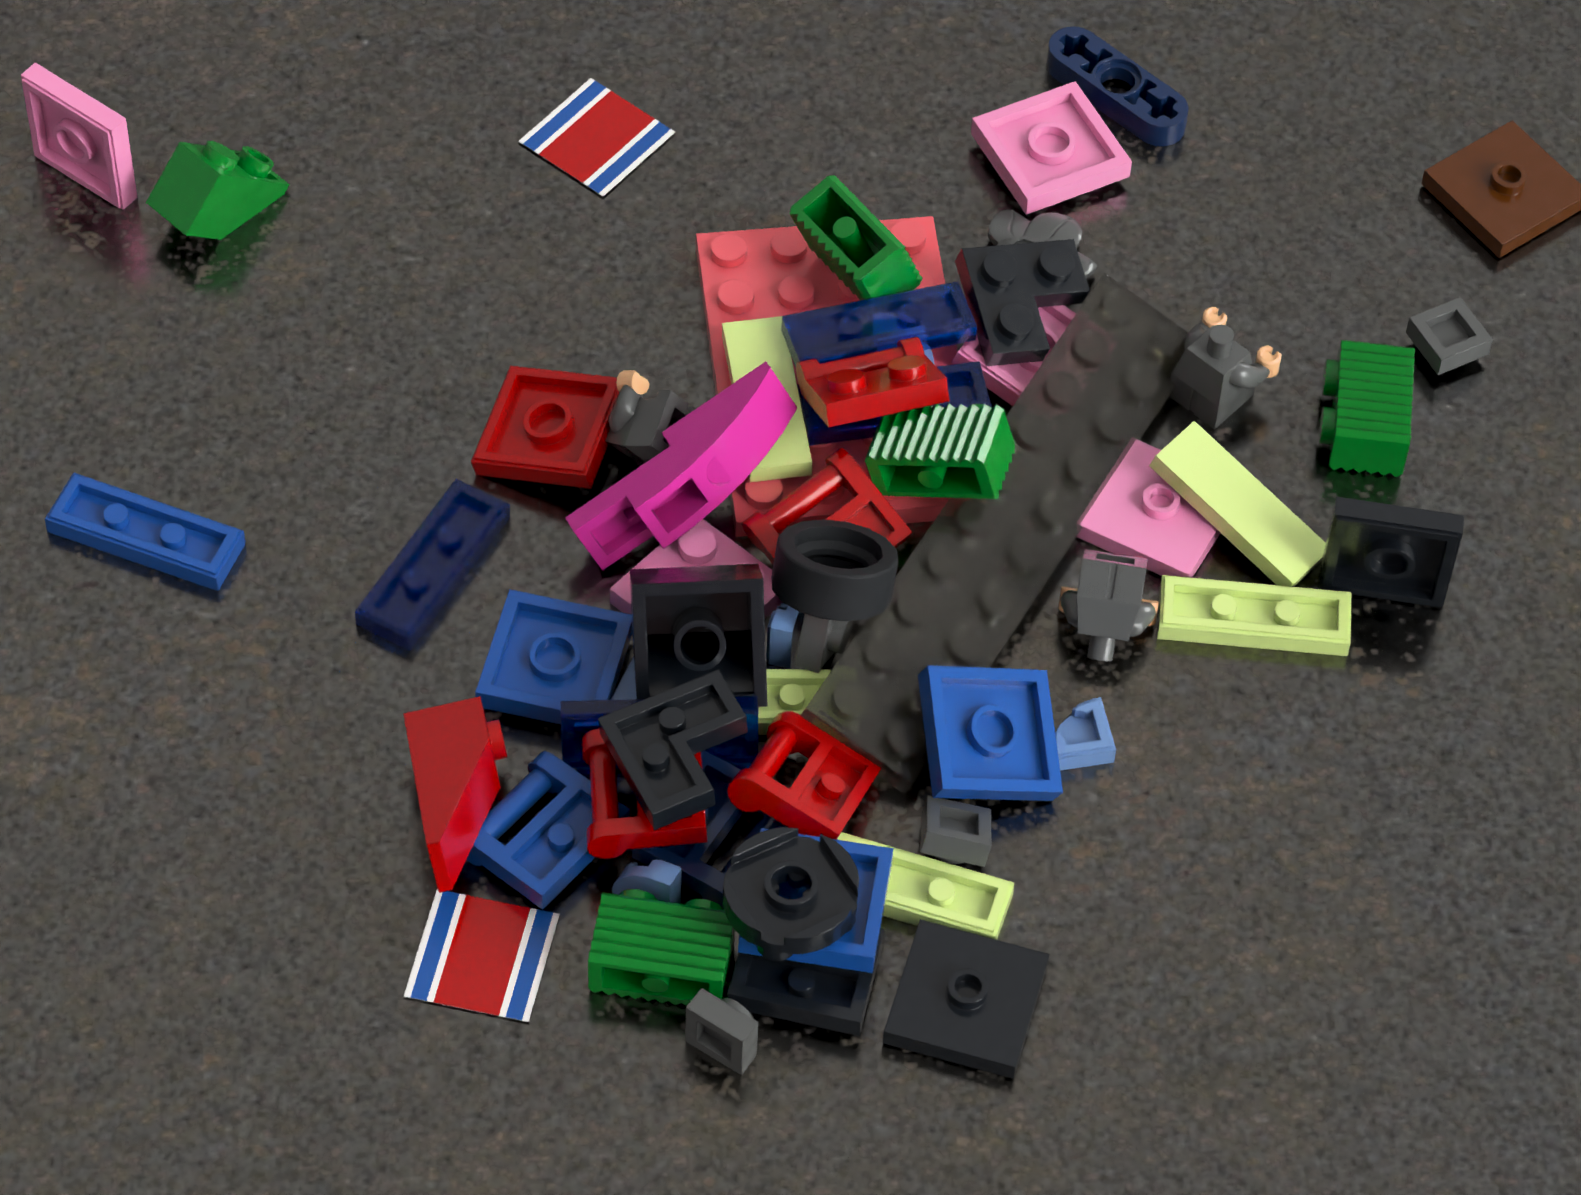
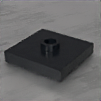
M1336 497L1319 571L1318 589L1346 591L1359 596L1443 607L1463 535L1465 515Z
M920 919L884 1029L883 1043L1014 1079L1047 971L1050 954Z

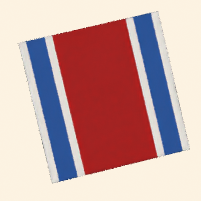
M590 78L518 142L601 196H605L670 138L675 131Z
M437 889L404 997L529 1022L560 914L450 891L439 893Z

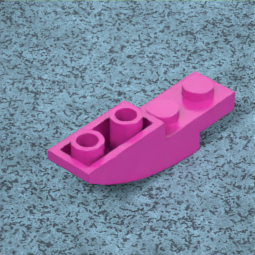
M765 361L661 432L670 445L668 448L565 518L573 532L602 570L653 536L664 549L718 507L749 476L781 436L796 412L797 406Z

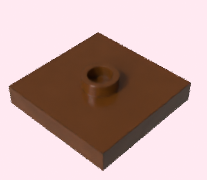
M1513 120L1424 170L1421 183L1498 258L1581 211V184Z

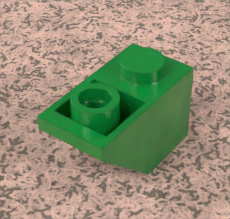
M207 141L206 145L179 142L146 203L186 236L222 240L282 197L290 184L271 170L274 162L269 157L251 147L243 146L241 151L231 150L215 141Z

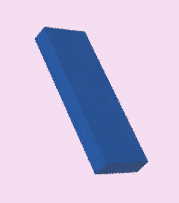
M74 472L45 518L47 532L215 591H219L246 544L243 530Z

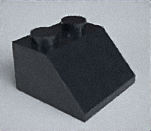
M759 564L630 569L636 703L719 669L741 708L768 706L764 590Z

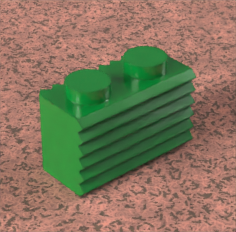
M835 175L827 176L791 206L790 216L811 251H814L817 257L822 259L825 266H829L832 273H835L838 279L842 280L845 286L849 287L852 293L857 295L860 302H863L873 315L883 316L920 285L923 277L915 268L916 265L905 250V246Z
M1341 339L1337 360L1326 359L1322 380V395L1332 396L1333 404L1332 408L1323 407L1319 444L1330 445L1329 466L1333 470L1343 468L1347 472L1354 469L1358 473L1366 470L1370 474L1379 472L1384 476L1391 473L1395 477L1403 474L1411 441L1415 348Z
M935 404L934 406L930 405L881 416L866 455L865 463L872 482L883 496L999 499V490H1002L1005 472H1009V463H1012V454H1015V443L1005 411L997 404L993 408L985 404H972L969 407L960 404L957 408L951 404L945 407Z
M627 889L619 895L602 892L588 956V989L594 993L603 991L607 995L616 993L620 997L629 995L634 999L643 997L647 1001L656 999L660 1003L669 1001L674 1005L682 1003L685 1006L691 1002L701 988L722 999L725 995L733 953L735 929L728 921L724 909L719 904L710 900L693 899L684 905L658 901L651 893L639 889Z

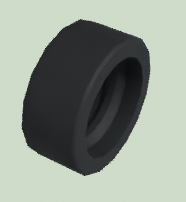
M825 519L802 521L787 527L777 539L771 576L772 590L786 605L801 613L817 618L836 621L869 619L883 613L891 603L898 566L897 550L885 537L866 527L849 522Z

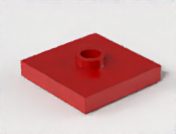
M510 366L471 460L475 474L591 489L608 447V443L605 442L610 429L608 419L619 395L616 384L617 377Z

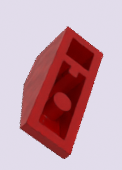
M481 696L403 713L425 840L439 893L453 889L501 787L496 760L508 758L500 720L486 721Z

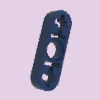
M1065 27L1059 29L1051 36L1047 54V69L1053 78L1063 85L1076 81L1095 108L1147 144L1162 147L1173 145L1182 139L1186 130L1189 107L1186 99L1180 93L1085 28ZM1110 79H1120L1130 84L1132 89L1125 93H1113L1106 90L1102 83Z

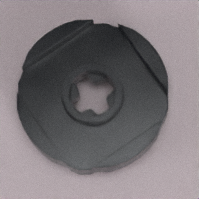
M780 827L760 832L748 838L738 846L732 855L731 866L724 877V911L735 931L746 941L756 945L758 952L763 957L781 961L790 958L793 954H806L818 951L833 944L854 926L856 922L859 874L849 853L835 840L820 834L819 842L810 837L798 836L799 828ZM788 882L793 889L802 886L807 889L803 892L802 897L798 899H786L779 896L780 883Z

